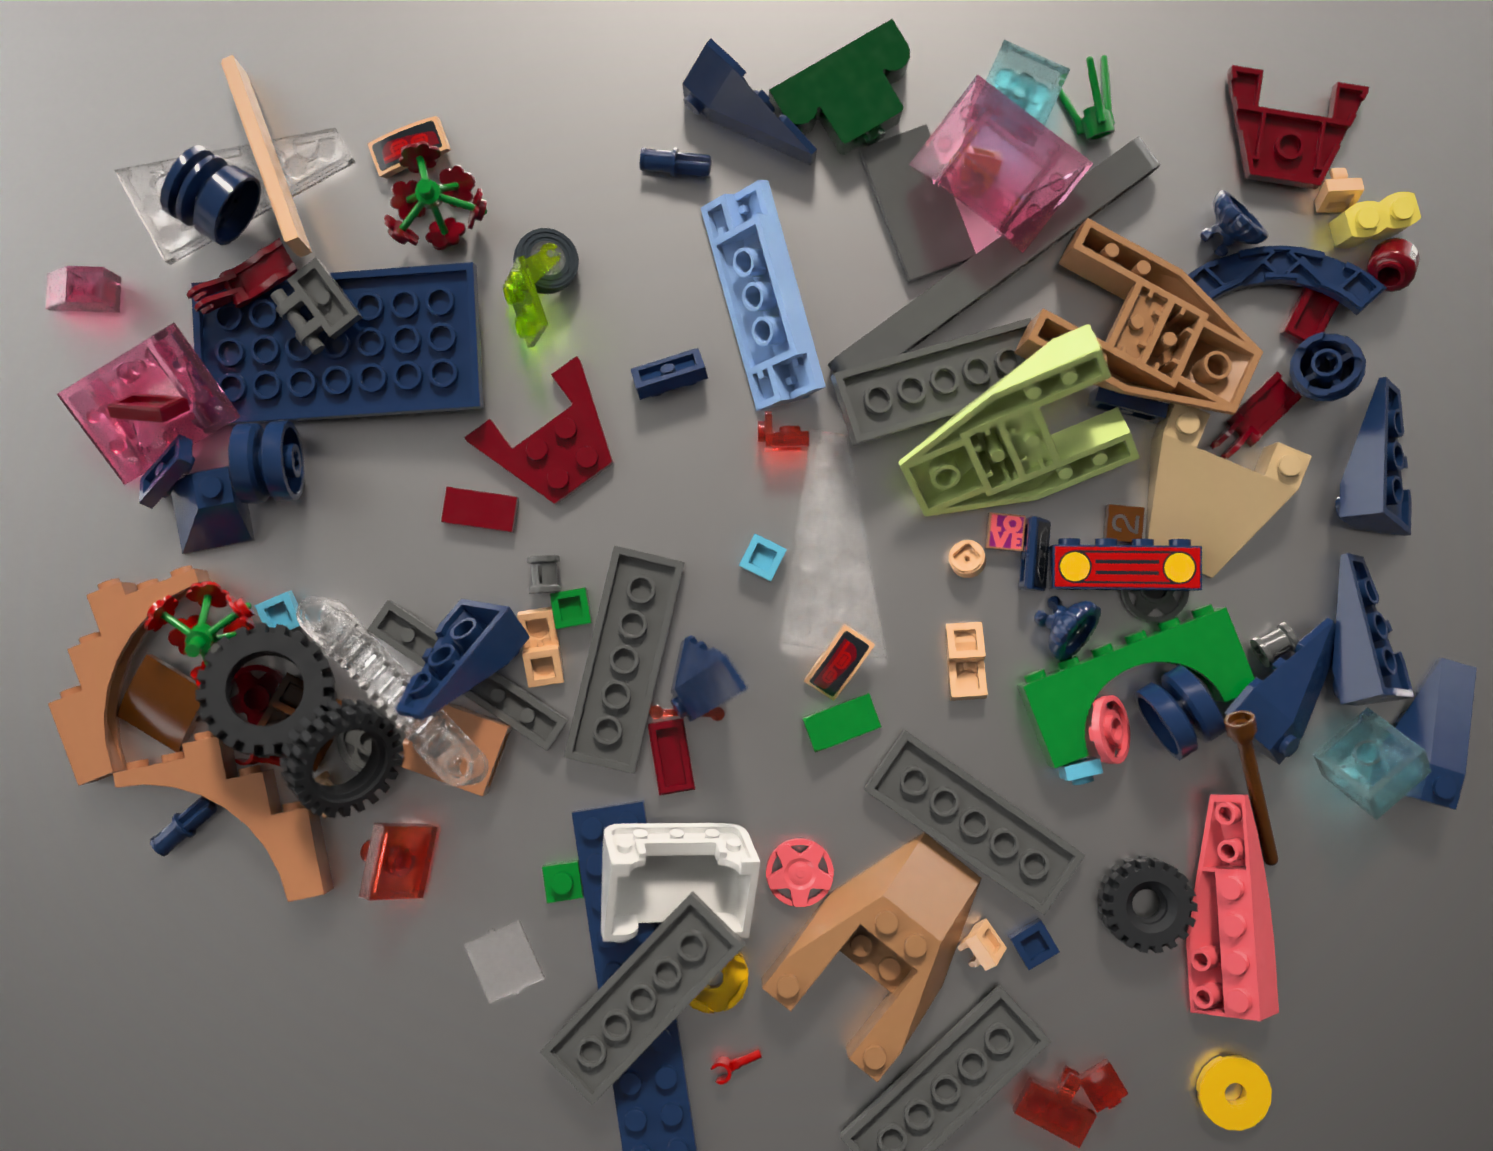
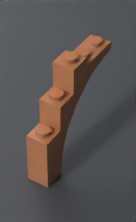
M188 565L171 571V578L161 582L157 578L151 579L138 585L130 582H120L119 578H115L98 584L99 590L86 595L100 632L91 633L79 638V645L67 649L80 686L60 692L61 699L48 703L78 786L93 783L112 776L113 773L126 770L117 714L120 708L122 687L131 660L144 637L149 632L144 627L148 619L147 612L153 603L163 600L168 595L173 596L180 602L186 597V593L191 589L193 583L211 582L207 570L193 569L192 565Z
M210 731L195 733V741L183 743V751L162 755V763L149 765L148 759L125 763L126 771L113 773L115 788L135 785L174 787L201 795L226 808L248 826L266 848L280 874L288 902L324 895L334 889L320 816L314 814L311 809H306L300 801L282 804L281 808L274 769L261 771V765H255L237 770L234 749L224 744Z

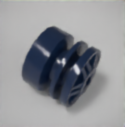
M193 146L184 151L168 171L161 188L160 204L162 210L171 217L178 219L187 226H194L196 231L217 244L227 245L236 240L252 220L260 201L261 185L256 177L236 165H228L222 157L214 155L207 148Z

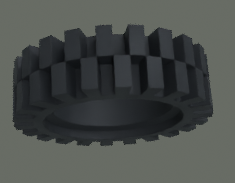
M350 698L342 699V706L335 700L327 702V713L319 706L312 710L316 717L312 722L303 716L298 722L305 729L299 732L292 728L288 736L295 744L284 743L282 751L287 756L280 758V766L284 769L281 775L287 783L286 786L306 809H311L314 814L319 816L324 813L328 818H336L337 811L342 817L351 816V806L358 813L366 809L363 803L365 799L375 804L380 799L374 793L380 789L386 794L391 788L385 782L386 778L396 780L399 774L392 766H402L403 758L398 753L403 752L404 749L403 744L399 741L401 738L400 733L394 728L395 726L373 705H368L365 701L358 699L355 704ZM358 730L369 734L371 739L370 757L364 768L356 776L347 782L333 786L321 785L315 782L313 777L315 757L328 740L345 731Z

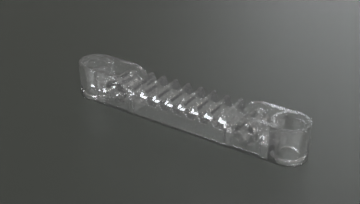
M315 595L308 596L300 602L296 615L297 621L303 630L330 658L340 663L339 666L350 673L348 676L351 679L358 681V687L369 693L367 697L378 703V709L385 711L388 714L386 717L397 724L396 728L407 734L405 738L413 742V747L444 782L453 786H472L484 780L489 767L486 756L442 709L424 721L398 715L395 708L411 676L343 603L335 599ZM324 609V618L320 621V613ZM463 758H465L468 765L464 776L460 772V762Z

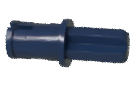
M642 147L639 164L641 171L671 173L672 177H676L677 174L706 177L710 175L712 160L709 155L679 152L678 148H673V151Z
M201 796L184 812L176 813L172 816V822L150 839L151 847L159 855L167 856L184 839L195 836L196 829L217 812L218 805Z

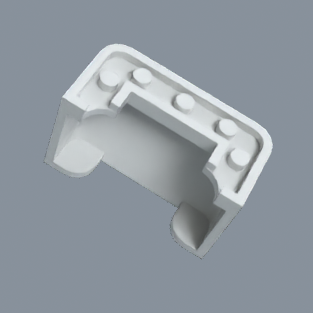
M638 823L608 826L604 830L602 856L601 933L603 941L623 943L637 935L638 923H662L692 891L740 938H749L760 860L747 830L740 825L732 823Z

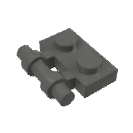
M316 257L287 279L295 290L294 293L288 297L283 289H278L271 294L272 300L277 305L276 311L283 320L289 321L296 331L295 337L302 346L306 345L313 355L322 352L325 348V345L319 339V335L323 330H325L330 338L335 340L363 318L323 263ZM304 305L314 315V318L309 322L299 312Z

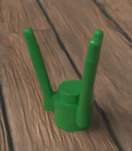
M1106 55L1101 56L1103 103L1093 57L1089 56L1086 59L1094 106L1083 110L1084 117L1082 119L1060 85L1055 87L1056 93L1075 124L1077 135L1085 133L1087 141L1103 138L1115 131L1108 57Z

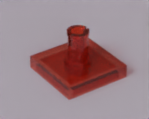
M374 823L371 839L367 840L360 850L361 859L366 863L358 897L366 900L423 898L438 827L422 823Z

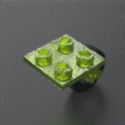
M538 228L521 238L514 251L513 266L505 280V284H503L505 300L508 305H513L517 316L515 317L516 331L520 338H525L528 348L536 345L549 325L538 293L554 294L564 290L575 278L579 266L578 253L572 241L563 233L551 228Z

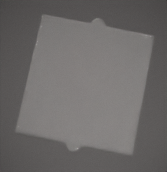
M520 919L497 930L490 928L488 934L464 945L489 1004L512 993L518 995L521 989L545 978Z

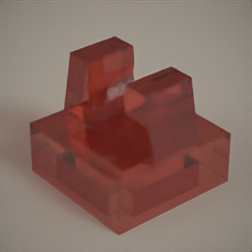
M1107 1058L1076 1076L1097 1113L1106 1107L1110 1110L1122 1102L1121 1098L1128 1095L1126 1088Z

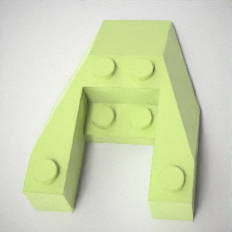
M1089 324L1051 340L898 461L925 517L1039 500L1140 458L1132 434L1118 407L1052 435L1049 433L1040 410L1041 406L1111 377L1103 351Z

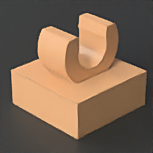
M1331 168L1329 171L1331 179L1324 180L1314 200L1316 213L1344 212L1356 204L1365 190L1362 178H1348L1346 168Z
M987 918L976 923L968 936L964 937L958 946L959 951L970 948L974 956L968 963L970 967H977L981 964L985 971L997 966L1007 949Z

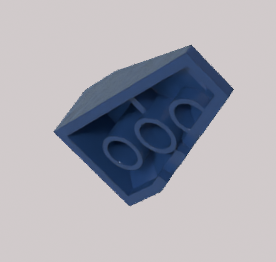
M710 39L705 44L682 83L685 97L683 101L686 106L696 115L702 113L712 122L811 166L816 160L817 148L787 116L783 114L779 117L776 116L774 106L769 101L770 97L762 89L760 91H753L743 77L747 72L715 41Z
M1387 377L1378 379L1340 482V496L1336 498L1335 507L1339 518L1353 529L1408 536L1411 535L1412 500L1411 490H1403L1401 470L1408 468V461L1398 442V437L1404 435L1400 389Z
M1350 553L1340 555L1332 667L1335 678L1333 680L1334 693L1340 699L1341 705L1354 706L1413 698L1414 694L1401 651L1393 652L1388 639V633L1393 631L1389 620H1385L1375 607L1379 602V595L1364 557Z
M460 599L436 629L435 634L438 640L433 648H428L424 652L422 659L425 661V665L421 672L411 677L395 711L398 715L424 721L509 664L530 638L509 606Z
M1328 617L1297 643L1293 656L1288 660L1281 657L1272 664L1274 672L1263 681L1256 677L1224 712L1226 716L1235 711L1252 712L1255 715L1258 729L1254 740H1252L1253 747L1278 765L1286 757L1292 756L1298 749L1332 664L1335 623Z
M693 635L688 636L681 642L670 691L674 696L670 702L680 718L687 716L691 722L748 689L726 654L713 647L708 649L705 642H698Z
M1438 658L1417 689L1416 697L1407 711L1401 713L1395 722L1397 725L1386 741L1383 740L1376 750L1367 785L1456 810L1466 775L1476 667L1445 658Z

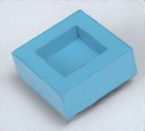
M754 534L739 567L771 582L787 549Z
M292 590L255 605L262 623H266L268 627H276V624H281L292 630L306 624Z
M1093 756L1081 758L1058 767L1060 778L1072 781V785L1093 782V775L1103 773L1100 758Z

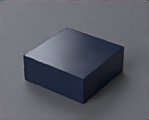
M1039 918L1008 936L1028 970L1033 969L1060 952L1042 920Z

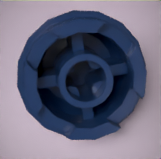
M1321 332L1308 337L1298 346L1290 360L1289 375L1294 387L1303 396L1315 401H1335L1348 396L1360 385L1365 375L1366 359L1362 349L1348 336Z

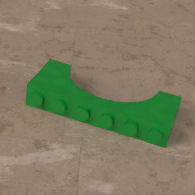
M1207 604L1191 610L1193 616L1183 621H1180L1178 617L1158 623L1159 630L1146 634L1145 630H1140L1125 636L1126 643L1114 648L1111 643H1107L1091 649L1092 656L1079 661L1078 656H1073L1065 661L1058 662L1059 669L1046 674L1044 669H1040L1023 676L1025 682L1016 686L1047 765L1056 769L1089 756L1085 740V727L1090 707L1098 693L1109 681L1132 667L1151 662L1181 665L1186 667L1205 685L1214 701L1227 702L1237 698L1255 678L1227 608H1213L1212 604Z

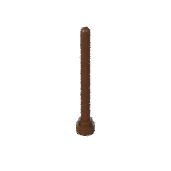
M1235 711L1224 718L1226 733L1238 746L1265 864L1274 866L1278 862V854L1252 742L1258 731L1255 715L1249 711Z

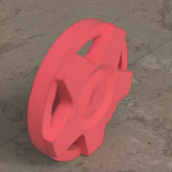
M1114 695L1101 696L1092 703V726L1088 728L1090 741H1094L1097 752L1101 757V762L1105 764H1120L1126 759L1130 748L1131 735L1128 715L1119 698Z
M794 838L781 843L773 850L767 861L766 879L768 886L778 900L789 906L807 907L819 902L828 893L833 882L834 869L828 853L821 845L809 839ZM805 845L809 847L802 853H798L791 846ZM778 856L782 866L772 873L774 861ZM822 856L827 864V873L818 867ZM778 889H789L791 898L784 896ZM811 889H821L816 895L808 898Z

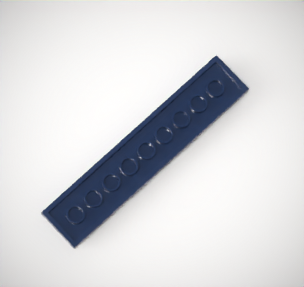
M644 800L572 812L598 990L662 924L638 923L637 935L623 943L603 941L601 933L604 830L613 824L648 823ZM676 1017L612 1084L622 1151H698L679 1025Z

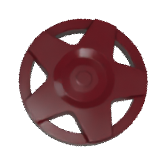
M249 665L240 668L234 676L230 688L231 694L232 687L236 682L239 693L230 698L236 714L245 713L248 723L257 725L284 676L276 669L266 665ZM258 670L266 673L257 679L250 671Z

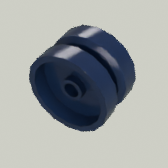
M291 421L269 422L265 429L258 423L235 425L229 438L228 457L231 481L239 500L245 504L265 503L271 495L275 501L279 502L297 501L301 497L304 487L305 468L302 443L294 423Z
M1178 665L1161 676L1162 687L1151 682L1135 692L1134 697L1139 711L1156 738L1173 757L1180 761L1198 750L1197 738L1208 743L1225 733L1226 729L1223 717L1205 687L1186 667Z

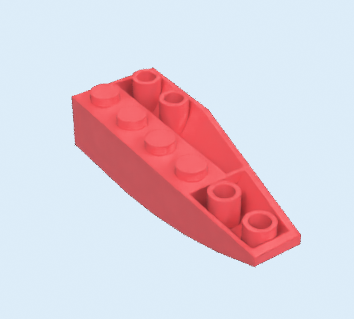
M1211 794L1194 888L1196 896H1193L1192 900L1198 904V912H1191V917L1196 919L1194 927L1188 925L1187 933L1189 935L1186 938L1191 1013L1262 1021L1279 1013L1271 906L1258 832L1248 795Z

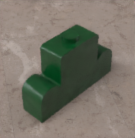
M890 19L769 89V101L774 106V113L777 117L781 114L787 116L804 135L812 131L816 120H819L841 155L849 153L864 143L871 145L878 142L886 135L885 131L899 123L903 112V104L891 84L902 79L906 72L910 59L908 43L894 20Z

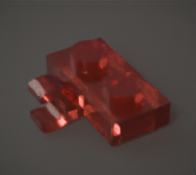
M1065 1065L1059 1076L1056 1090L1029 1076L1013 1106L1015 1114L1078 1148L1081 1147L1097 1117L1094 1110L1073 1100L1083 1079L1078 1076V1071Z

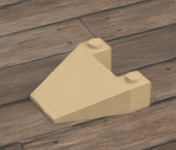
M1171 403L1169 404L1166 418L1158 422L1151 439L1145 539H1154V546H1168L1169 539H1191V546H1202V575L1213 578L1299 490L1312 456L1277 442L1262 449L1254 471L1197 448L1210 414L1197 408Z

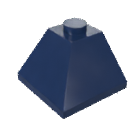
M229 466L191 473L177 480L171 496L182 554L255 541L249 506L242 503L237 497L231 481Z

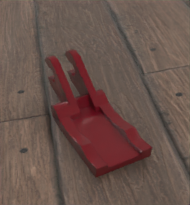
M278 238L270 245L261 248L243 263L222 272L219 278L192 287L186 296L188 299L193 297L195 302L199 301L195 304L194 309L196 312L201 311L203 315L232 301L237 308H242L294 275L298 270L283 246L282 241ZM225 288H226V290H227V291H224V292L215 294V293H217V292H219V291H221V290H223V289H225Z
M1278 371L1258 388L1237 409L1235 414L1225 421L1228 426L1209 445L1214 449L1227 440L1234 431L1236 432L1238 437L1221 454V458L1228 459L1244 443L1252 447L1302 398L1299 392L1295 393L1281 379L1283 376Z

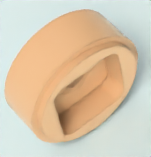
M963 540L955 544L950 550L949 562L952 570L958 576L972 578L979 575L985 568L986 556L979 543L972 540Z

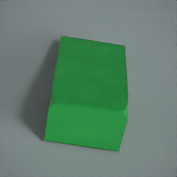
M869 693L802 717L815 753L881 727Z

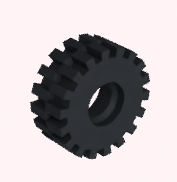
M1138 856L1136 860L1131 857L1124 859L1125 864L1122 866L1115 864L1110 868L1114 873L1110 877L1105 875L1102 879V882L1106 885L1104 890H1098L1097 895L1102 899V904L1097 905L1099 913L1104 917L1101 920L1105 927L1131 949L1135 948L1139 952L1148 953V950H1152L1154 953H1162V947L1164 946L1170 949L1178 946L1175 940L1178 937L1185 940L1189 935L1184 931L1186 926L1194 927L1196 919L1191 917V912H1198V904L1192 901V897L1196 896L1194 888L1187 884L1189 880L1186 876L1168 863L1157 858L1151 859L1147 856ZM1141 890H1152L1159 898V908L1150 917H1140L1133 910V898Z

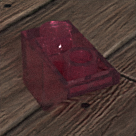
M65 266L47 273L46 309L54 311L120 312L122 277L105 267Z

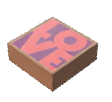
M988 513L985 549L1022 552L1026 516Z

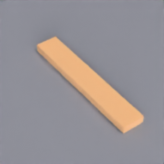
M231 55L222 59L221 65L283 239L293 252L301 258L312 253L249 76L236 58Z

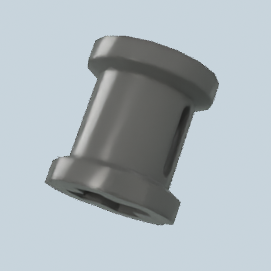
M559 555L527 557V563L531 564L532 586L529 588V594L562 592L561 586L557 584L556 563L560 561Z
M1285 622L1277 625L1276 630L1262 638L1254 637L1250 640L1254 654L1265 667L1272 666L1275 659L1289 651L1295 652L1299 639L1292 628Z

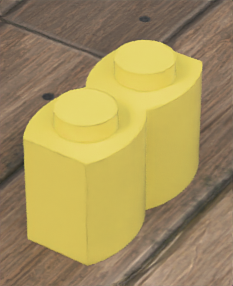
M1397 192L1385 197L1380 202L1364 201L1354 204L1331 220L1328 225L1334 246L1340 249L1357 247L1369 239L1383 240L1391 238L1420 220L1421 214L1415 193Z

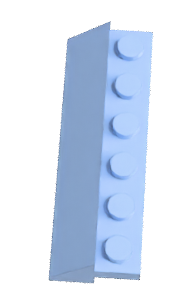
M757 180L735 194H723L702 206L701 212L756 410L761 411L809 398V394L826 388L769 181Z

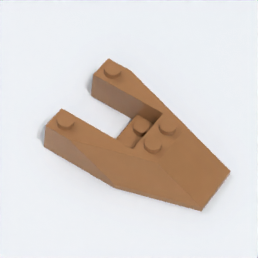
M1087 218L1071 236L1058 264L1125 300L1106 341L1096 337L1103 351L1111 377L1094 385L1121 394L1230 415L1235 414L1263 351L1182 269ZM1043 308L1029 322L1014 353L1027 360L1051 340L1079 327Z
M923 832L830 892L761 978L762 989L789 1011H792L839 951L890 991L846 1046L848 1059L878 1083L901 1054L942 988L982 878L927 833Z

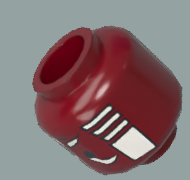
M1386 239L1377 244L1371 252L1366 272L1387 287L1385 291H1400L1409 286L1415 278L1420 261L1418 250L1413 243L1406 239Z

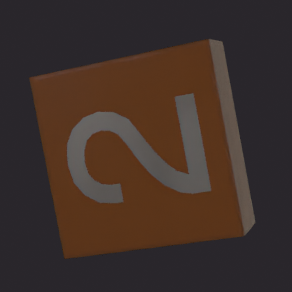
M1114 504L1106 505L1103 538L1117 539V542L1132 543V539H1142L1145 508Z

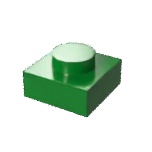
M586 587L550 593L556 629L593 623Z
M579 860L542 866L547 903L584 897Z

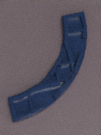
M1282 245L1239 250L1235 254L1211 260L1188 274L1213 301L1234 291L1251 286L1285 284L1304 287L1325 294L1346 306L1355 315L1362 312L1387 288L1372 275L1348 261L1344 263L1338 259L1326 256L1325 252Z

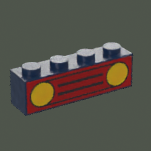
M1059 538L1058 545L1049 547V590L1199 591L1202 590V546H1191V539H1169L1168 546H1154V539H1132V545H1117V539L1100 538L1095 539V545H1080L1079 538Z

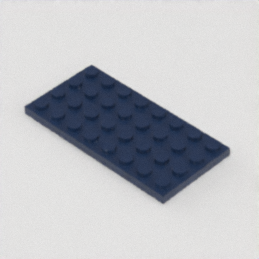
M473 262L330 273L363 318L335 340L330 338L325 330H323L319 335V339L325 345V348L316 355H313L306 345L302 346L295 337V329L288 320H283L276 311L277 305L271 298V294L278 289H283L288 297L295 292L287 279L242 308H237L232 301L203 315L201 311H195L194 306L199 301L195 302L192 297L198 426L215 427L243 423L259 424L273 421H304L484 408L477 266ZM203 282L191 283V288ZM225 288V289H223V290H221V291H219V292H217V293H215V294H218V293H221V292H224V291H227V290H226V288ZM306 305L301 307L299 312L307 322L314 318V315Z

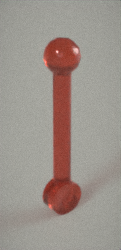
M659 705L652 706L649 712L653 719H660L662 716H679L675 709H662ZM716 707L700 717H711L714 721H720L724 718L725 713L721 707Z

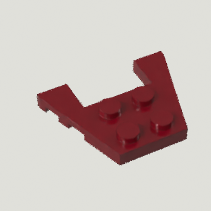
M1232 65L1227 71V79L1245 179L1316 190L1321 186L1335 159L1348 128L1351 127L1357 116L1358 108L1369 92V87L1337 82L1332 87L1328 117L1259 106L1264 70Z
M578 356L551 374L571 401L572 406L514 448L511 447L491 419L464 437L469 444L555 505L613 464L584 368Z

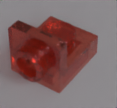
M765 411L764 421H758V442H765V452L808 451L809 431H801L800 426L779 427V432H773L772 411Z

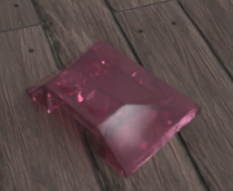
M978 74L909 164V166L936 187L940 185L995 228L994 232L1022 253L1025 252L1093 165L1085 156Z
M175 323L170 324L57 394L124 485L146 473L179 434L192 439L194 445L240 417V414ZM132 393L187 398L190 411L164 423L110 418L107 406Z

